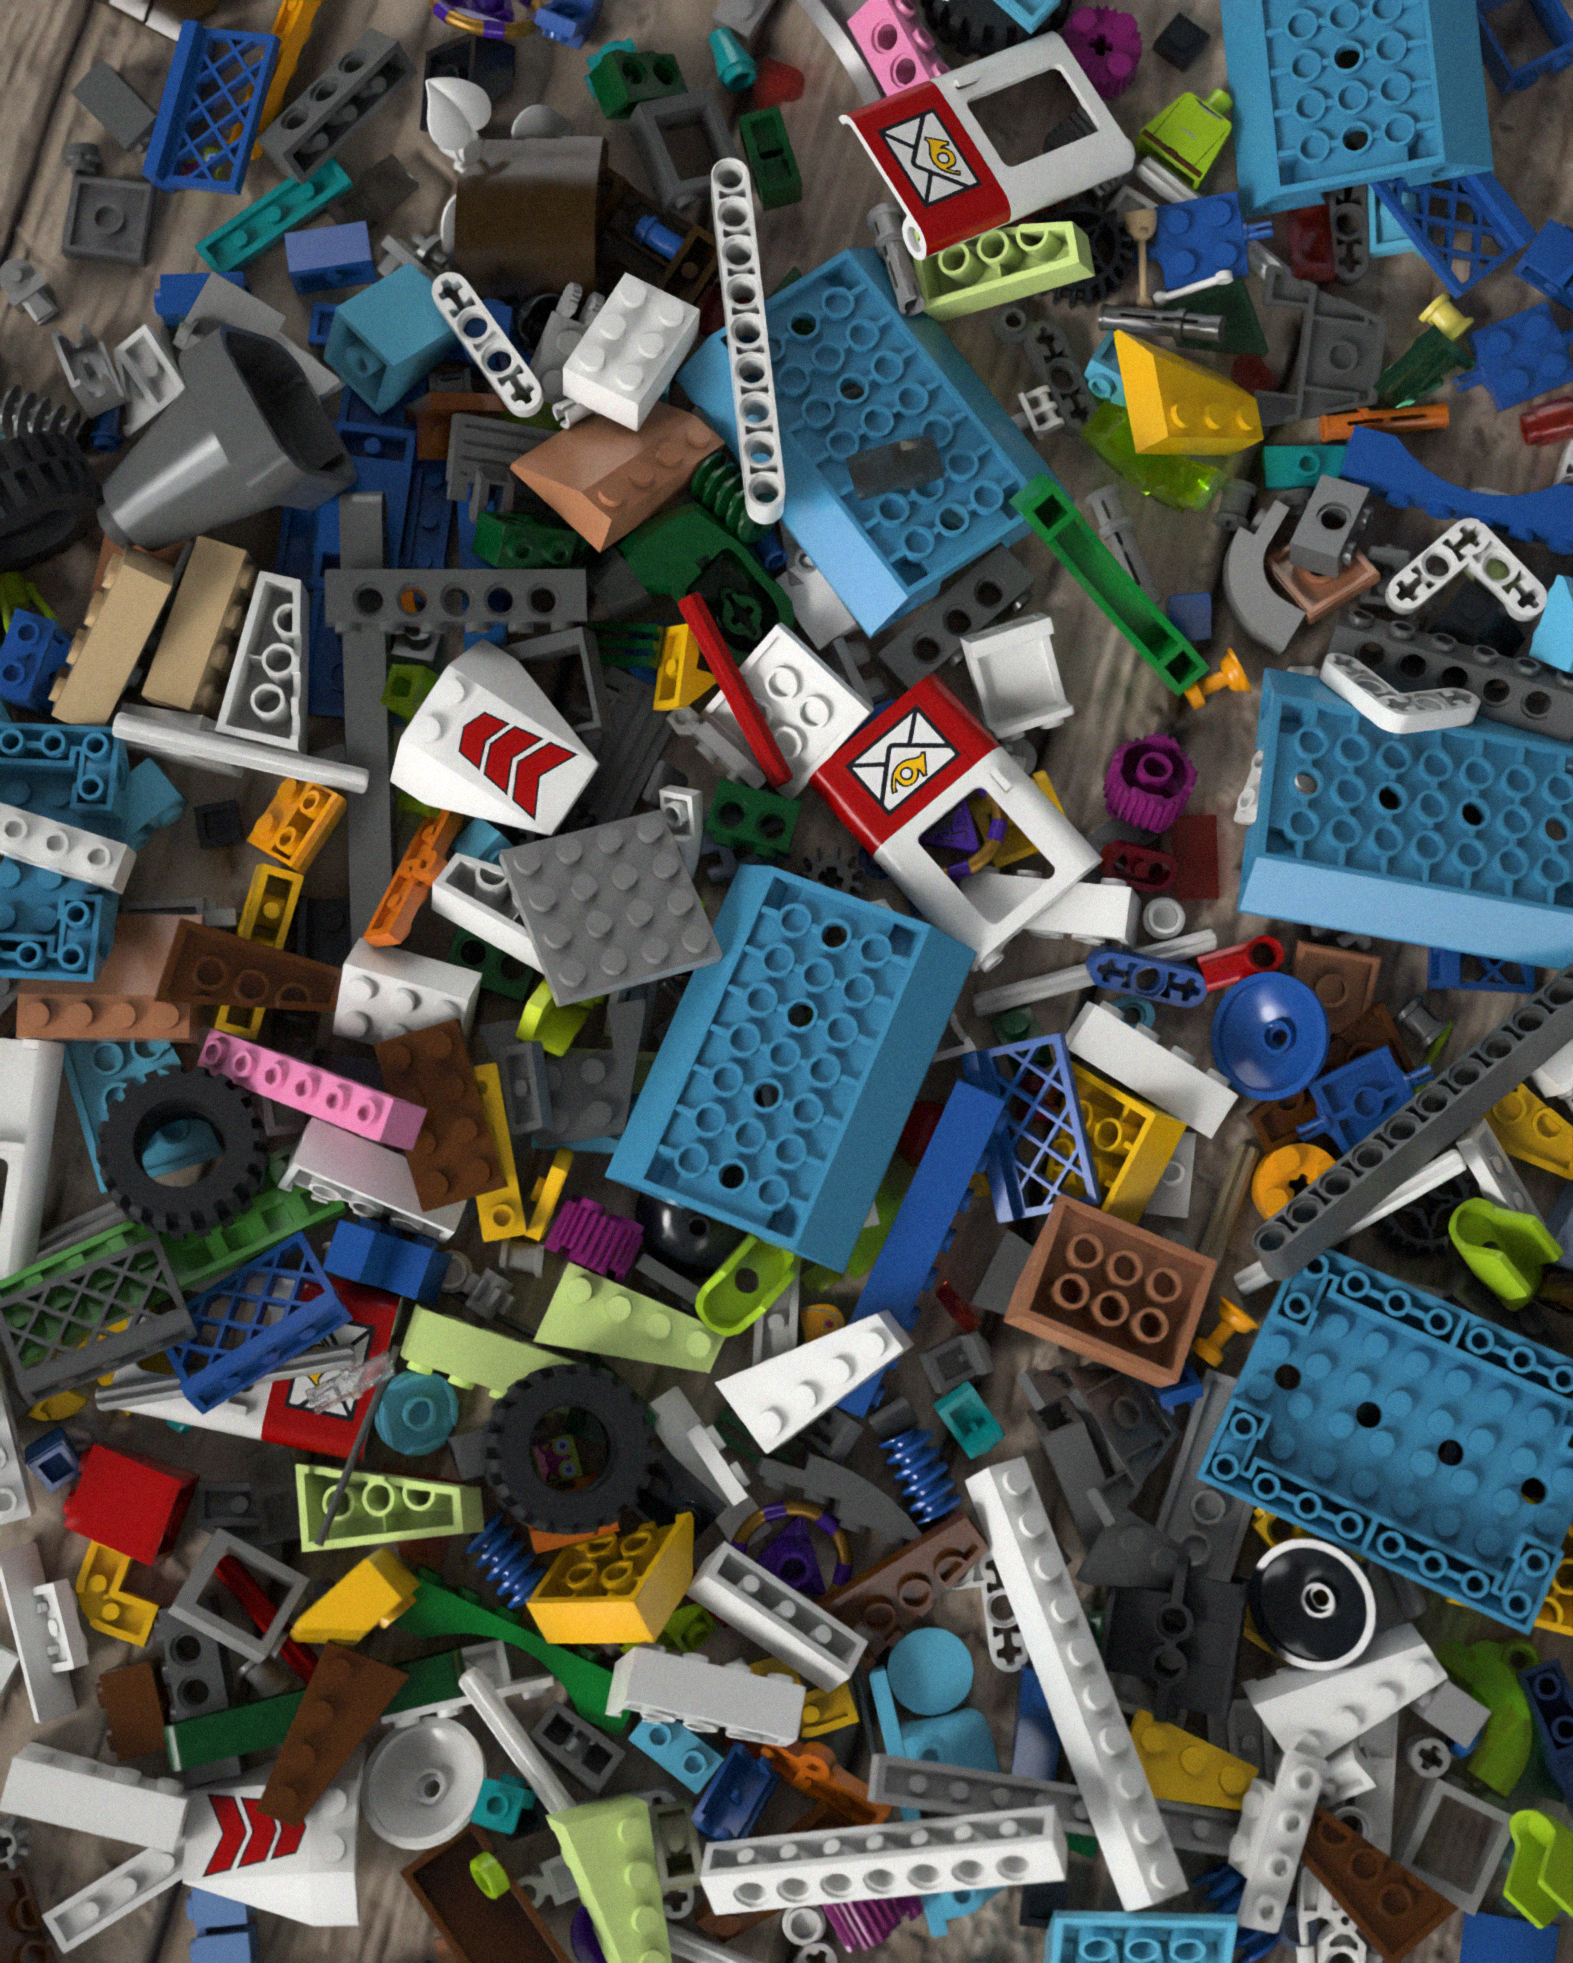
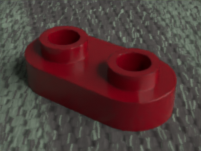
M1115 840L1107 844L1099 854L1103 859L1098 864L1100 874L1105 878L1124 880L1127 882L1126 887H1131L1135 890L1161 893L1170 888L1177 878L1178 865L1176 860L1160 848L1125 840ZM1155 863L1154 868L1149 871V867Z

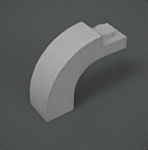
M1277 500L1274 501L1269 511L1260 508L1248 528L1249 531L1242 527H1239L1225 556L1222 583L1227 607L1238 627L1259 647L1279 657L1306 612L1279 597L1269 586L1265 577L1263 561L1266 548L1290 509Z

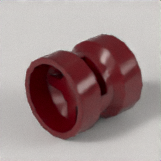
M1024 1077L1019 1087L1030 1095L1037 1097L1046 1080L1042 1077ZM1052 1086L1046 1096L1048 1099H1045L1043 1104L1059 1114V1108L1055 1105V1096L1060 1090ZM1021 1099V1104L1017 1107L1016 1117L1017 1121L1022 1122L1031 1108V1105ZM1038 1111L1032 1122L1054 1121Z

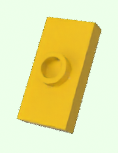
M559 1146L548 1177H538L530 1200L537 1202V1206L525 1236L540 1241V1238L543 1239L574 1158L573 1150Z

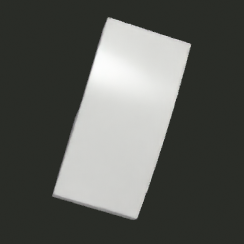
M668 785L659 790L660 806L692 880L695 875L702 840V791Z

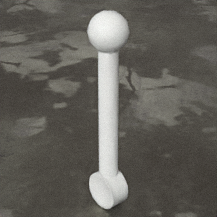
M1219 271L1214 277L1167 293L1157 291L1152 297L1153 304L1156 307H1164L1169 300L1217 284H1229L1233 281L1232 271Z

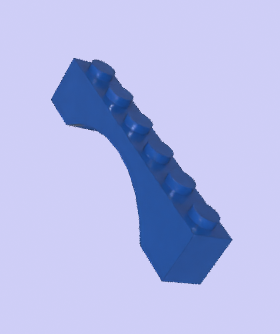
M1359 425L1354 426L1346 443L1337 479L1370 488V495L1384 498L1385 502L1393 507H1416L1426 510L1425 513L1428 516L1439 520H1448L1450 518L1457 520L1465 518L1478 519L1480 523H1484L1490 530L1506 533L1507 537L1515 542L1531 543L1534 541L1548 545V549L1554 553L1561 555L1573 554V486L1559 483L1541 491L1521 495H1489L1469 491L1448 483L1427 470L1406 450L1397 436Z

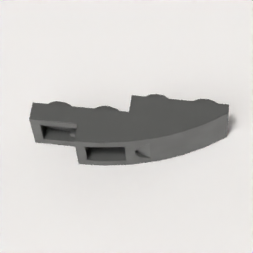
M805 1450L801 1466L799 1467L760 1454L758 1456L754 1471L758 1475L764 1476L763 1485L787 1492L789 1484L805 1489L803 1497L824 1504L829 1503L830 1497L835 1498L831 1513L841 1519L840 1527L862 1534L865 1533L866 1526L883 1531L881 1535L882 1540L901 1546H906L907 1539L914 1541L922 1535L909 1516L885 1493L850 1469L828 1458Z

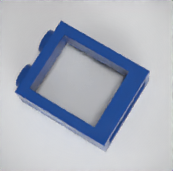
M1476 0L1483 64L1501 95L1513 89H1516L1517 92H1522L1533 86L1540 79L1539 76L1549 71H1552L1553 74L1560 73L1573 64V21L1561 0H1528L1555 50L1515 70L1512 68L1483 16L1513 0Z
M16 608L0 650V698L16 710L54 722L55 717L51 716L54 702L48 700L52 689L50 688L52 684L51 675L57 672L60 665L68 668L69 663L65 661L73 635L57 621Z

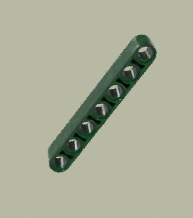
M461 1647L391 1664L410 1672V1675L378 1718L464 1695V1691L459 1686V1680L467 1670ZM308 1686L181 1719L162 1726L171 1770H184L284 1743Z

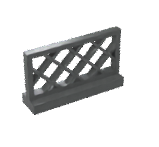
M158 1235L0 1299V1334L17 1377L16 1381L21 1395L29 1406L199 1336ZM155 1251L159 1264L151 1279L130 1272L137 1257ZM125 1263L123 1269L117 1267L118 1265ZM106 1270L119 1275L110 1296L88 1289L95 1274ZM162 1274H164L168 1285L159 1282ZM126 1279L148 1286L138 1307L117 1300ZM83 1280L81 1286L74 1284L78 1281ZM61 1288L77 1292L67 1314L46 1306L52 1293ZM155 1289L172 1295L177 1307L162 1315L146 1311ZM84 1296L106 1303L96 1325L75 1317ZM41 1297L38 1303L32 1301ZM20 1305L34 1309L25 1331L8 1326L3 1312ZM113 1306L134 1314L128 1329L116 1333L103 1328ZM42 1313L63 1320L53 1342L32 1335ZM142 1317L149 1319L139 1324ZM71 1324L92 1331L86 1345L77 1350L61 1346ZM12 1335L21 1338L17 1347ZM99 1335H103L106 1337L104 1339L97 1341ZM29 1341L49 1349L43 1364L25 1371L21 1356ZM57 1352L64 1354L58 1358H55Z

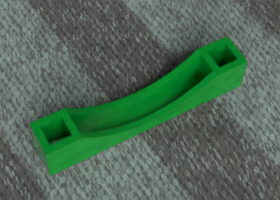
M1040 472L1008 501L1161 682L1179 697L1210 669L1186 638L1164 616L1118 563L1088 525L1081 513L1053 480Z
M422 1565L420 1570L415 1568L409 1570L421 1584L412 1593L417 1598V1601L391 1624L421 1639L443 1634L471 1633L494 1637L516 1645L537 1658L558 1678L570 1695L581 1718L620 1737L632 1710H622L621 1717L605 1715L615 1666L598 1660L601 1654L599 1651L584 1643H577L575 1647L567 1643H547L538 1625L535 1628L521 1621L523 1615L515 1609L509 1610L507 1605L499 1604L496 1609L482 1602L484 1597L482 1593L462 1584L459 1586V1589H456L444 1583L445 1576L430 1567Z

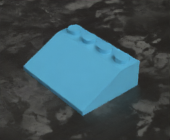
M1054 1911L1046 1933L1043 1963H1232L1238 1924L1237 1915Z

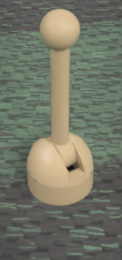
M1145 209L1124 212L1123 217L1124 221H1126L1125 231L1138 244L1140 299L1137 301V308L1152 309L1153 301L1149 298L1146 240L1152 237L1156 231L1157 210Z

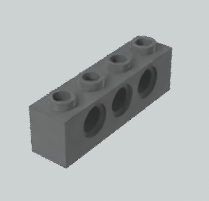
M370 27L255 140L276 170L303 185L417 71L397 40Z
M1001 543L877 653L876 663L904 694L927 675L934 672L939 674L949 664L956 668L966 659L960 637L1002 624L999 619L1011 609L1018 613L1033 599L1034 595L1031 591L1034 588L1036 579ZM984 589L995 590L999 594L1001 601L995 605H986L981 602L978 593ZM960 616L968 621L970 628L966 632L956 633L948 627L947 621L952 617ZM922 644H931L937 648L939 656L934 660L925 661L917 655L916 649Z
M218 1595L196 1600L195 1604L222 1618ZM172 1604L159 1609V1617L154 1620V1630L157 1642L159 1644L164 1643L167 1661L162 1663V1675L166 1687H172L174 1704L170 1706L171 1723L238 1705L228 1647L167 1613ZM186 1635L194 1636L200 1642L201 1652L198 1657H190L184 1652L182 1644ZM193 1679L202 1680L207 1684L209 1696L206 1701L197 1700L192 1695L190 1686ZM245 1753L180 1771L182 1775L188 1776L189 1786L242 1775L250 1766L248 1755Z

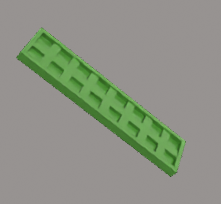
M295 1143L269 1154V1171L264 1173L266 1184L262 1193L253 1195L252 1201L254 1205L246 1215L239 1211L233 1216L235 1224L223 1230L220 1224L209 1228L211 1236L198 1238L196 1232L187 1233L186 1240H174L171 1238L170 1233H162L159 1239L181 1292L269 1251L299 1231L303 1233L309 1232L347 1213L342 1200H330L328 1204L311 1199L313 1192L309 1189L294 1185L291 1192L277 1188ZM128 1220L0 1280V1299L153 1238L156 1235L148 1233L144 1225L139 1224L136 1226ZM155 1251L137 1257L130 1272L151 1279L159 1264ZM122 1263V1264L118 1265L117 1267H120V1268L123 1269L125 1263ZM106 1270L95 1274L88 1289L110 1296L119 1275ZM162 1274L159 1282L168 1285L164 1274ZM126 1279L117 1300L138 1307L148 1286ZM83 1280L78 1281L74 1284L81 1286ZM66 1288L56 1290L52 1293L46 1306L67 1314L77 1292ZM155 1289L147 1308L172 1297V1295ZM84 1296L75 1317L96 1325L106 1303ZM41 1297L32 1301L38 1303ZM20 1305L3 1313L8 1326L25 1331L34 1309ZM113 1306L103 1328L114 1325L134 1314ZM42 1313L32 1335L53 1342L63 1320ZM71 1324L61 1346H70L90 1336L92 1331ZM12 1335L17 1347L21 1338ZM29 1341L21 1356L23 1366L26 1367L46 1357L49 1349Z

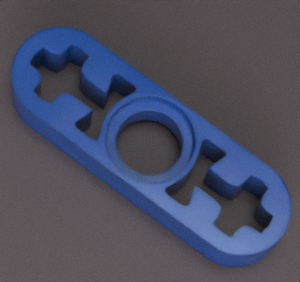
M1107 945L1095 948L1086 960V970L1097 986L1104 989L1183 1008L1197 1006L1204 1000L1207 994L1204 977L1195 967ZM1111 959L1118 969L1126 970V981H1124L1125 978L1120 971L1110 969L1103 975L1098 968L1099 964L1106 965L1108 960ZM1145 967L1156 968L1158 976L1153 984L1146 987L1136 984V975L1141 969ZM1168 975L1173 982L1186 984L1188 978H1190L1195 987L1194 989H1186L1183 995L1176 985L1168 983Z

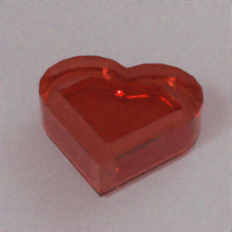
M766 56L753 87L755 104L763 110L776 105L780 107L783 102L797 101L804 94V75L797 68Z
M1244 353L1238 356L1232 365V382L1249 394L1254 389L1274 392L1280 386L1277 378L1262 359L1255 354Z
M947 1280L935 1289L936 1297L947 1312L967 1332L976 1330L983 1323L973 1308Z

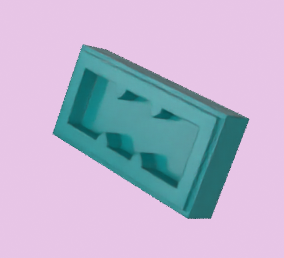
M1346 445L1264 446L1262 450L1263 491H1287L1297 488H1311V490H1315L1322 474L1337 478Z

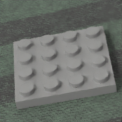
M662 809L500 851L499 861L557 1007L721 961L722 951Z

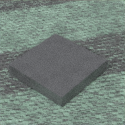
M74 174L61 254L64 258L146 268L158 192L157 187L151 183Z

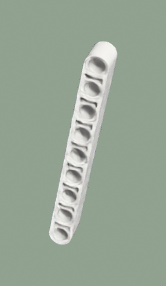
M725 158L718 161L712 168L711 202L745 505L747 513L753 521L759 524H771L776 522L784 512L785 479L750 177L747 166L742 161L736 158ZM725 183H734L738 186L735 188H726L722 185ZM729 221H739L742 225L733 227L726 223ZM734 259H743L747 261V263L743 265H734L730 261ZM740 297H747L752 301L748 304H739L734 300ZM743 336H752L756 338V341L753 343H743L738 339ZM751 374L760 377L761 380L749 383L743 380V377ZM752 414H761L766 419L756 423L748 420L747 417ZM764 453L771 459L760 463L754 461L751 457L754 454ZM761 493H769L776 499L769 503H762L755 497Z

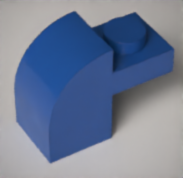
M552 0L551 3L538 7L534 23L543 27L542 35L580 50L592 33L604 0Z

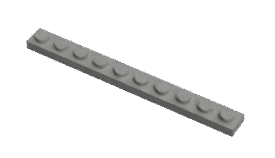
M872 1754L867 1799L869 1802L959 1816L1055 1805L1063 1832L1097 1837L1077 1785L892 1755ZM1154 1798L1173 1849L1230 1857V1842L1237 1833L1242 1812Z

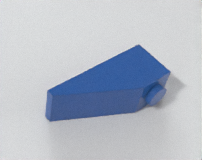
M1026 1662L1025 1665L1021 1664L1018 1674L1010 1775L1055 1782L1061 1738L1033 1663Z

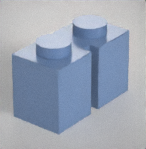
M192 1887L191 1893H188L186 1898L187 1918L189 1921L194 1920V1929H197V1937L192 1938L190 1942L191 1963H260L257 1922L248 1923L249 1916L256 1914V1907Z

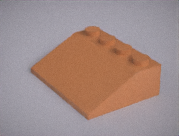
M657 400L638 432L602 414L592 413L574 423L570 428L563 429L512 462L510 469L595 549L602 552L689 492L690 482L697 469L713 454L722 453L726 442L696 415Z
M117 914L113 950L96 982L20 979L17 998L16 1037L50 1042L200 1043L202 1004L153 1001L180 918L204 925V915Z
M1061 1193L1058 1195L1019 1276L1003 1322L1155 1387L1163 1388L1179 1381L1218 1261Z

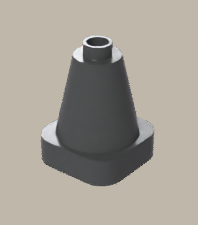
M223 324L180 355L179 365L187 386L104 481L102 492L105 502L97 508L96 514L106 535L120 548L124 549L126 544L131 547L137 544L144 550L157 552L277 505L314 511L355 483L357 473L346 446L308 377L295 358L279 342L270 337Z

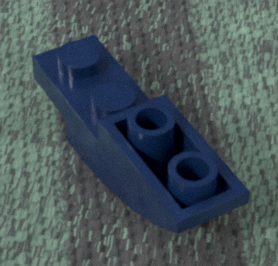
M1556 1658L1515 1673L1546 1766L1562 1804H1566L1573 1820V1692L1559 1659Z

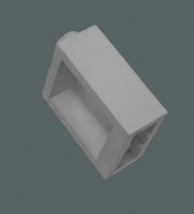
M218 1527L167 1613L260 1664L268 1654L275 1657L288 1636V1633L283 1631L282 1628L290 1615L297 1618L304 1608L310 1595L303 1591L310 1579ZM224 1552L290 1588L262 1640L255 1638L195 1604Z
M1445 1771L1442 1777L1425 1778L1390 1858L1452 1902L1458 1909L1475 1916L1511 1837L1509 1821L1513 1814L1506 1810L1509 1805L1508 1801L1484 1790L1482 1797L1467 1790L1468 1781ZM1444 1794L1496 1819L1466 1887L1413 1862Z

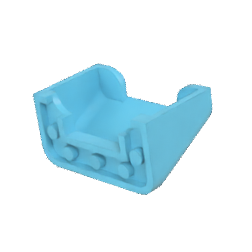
M961 1708L943 1714L899 1723L907 1758L1001 1773L990 1726L986 1717L978 1710ZM1007 1886L939 1892L945 1920L966 1916L975 1912Z

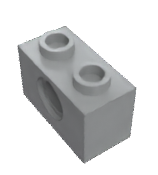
M1448 1680L1442 1681L1405 1705L1466 1749L1491 1714L1490 1710Z

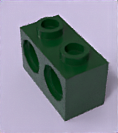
M617 49L606 53L601 59L602 62L588 74L605 119L629 120L636 105L640 102L689 93L674 54L656 53L652 50L635 53Z
M779 105L739 116L740 140L763 212L802 201V179Z
M480 510L471 552L495 567L570 569L578 532L552 516Z
M719 779L705 826L706 834L713 836L712 842L722 847L736 849L737 844L754 848V855L767 860L777 861L778 855L788 858L802 811V802ZM726 808H739L745 815L743 821L733 827L723 824L720 816ZM769 819H778L785 825L786 829L780 837L768 838L761 831L763 823Z
M459 926L446 963L482 973L480 989L526 1005L530 998L539 971L526 964V970L520 978H507L504 974V967L510 959L515 957ZM473 944H482L486 949L484 960L477 965L467 964L465 961L467 948Z

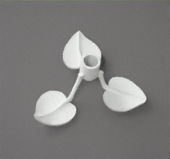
M454 77L427 79L425 81L428 97L427 123L430 136L439 146L442 153L455 160L454 169L462 174L467 169V165H472L481 158L486 138L480 137L477 130L483 128L490 120L491 103L489 97L481 87L464 79ZM532 105L521 111L515 119L511 130L512 140H524V138L562 139V136H570V121L549 106ZM456 194L446 204L441 219V245L443 254L449 259L448 263L450 265H458L455 262Z

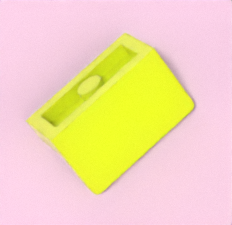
M544 977L526 1003L515 1037L526 1042L542 1041L543 1050L562 1057L587 1021L590 1011L573 1004L557 1007Z

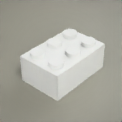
M625 272L563 366V395L638 432L697 340L700 309Z
M359 938L343 964L332 1034L373 1045L457 1018L461 1021L468 1045L482 973L390 946L374 948L366 940Z

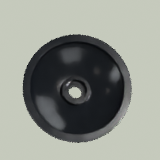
M739 1166L727 1168L722 1175L723 1186L727 1189L739 1187L745 1178L743 1168ZM642 1192L638 1196L635 1216L636 1223L644 1226L641 1233L644 1236L642 1240L644 1247L655 1260L678 1274L697 1278L711 1277L749 1234V1232L685 1207V1209H682ZM697 1219L705 1222L706 1228L695 1230L691 1226V1222Z
M1297 1537L1281 1542L1260 1559L1250 1580L1249 1607L1259 1634L1277 1655L1297 1667L1313 1671L1338 1669L1360 1656L1374 1637L1379 1614L1378 1599L1374 1585L1360 1562L1347 1550L1331 1541L1316 1537ZM1319 1589L1324 1590L1328 1594L1329 1602L1321 1600Z

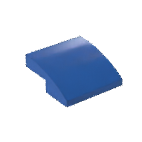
M1478 1909L1475 1916H1472L1465 1912L1459 1963H1555L1560 1924L1550 1923L1548 1927L1538 1929L1527 1917L1516 1914L1511 1917Z

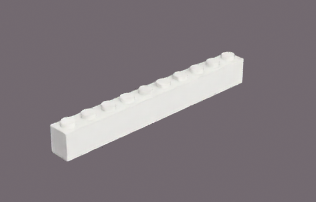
M1025 1456L990 1466L965 1480L1123 1908L1125 1912L1139 1909L1189 1890Z

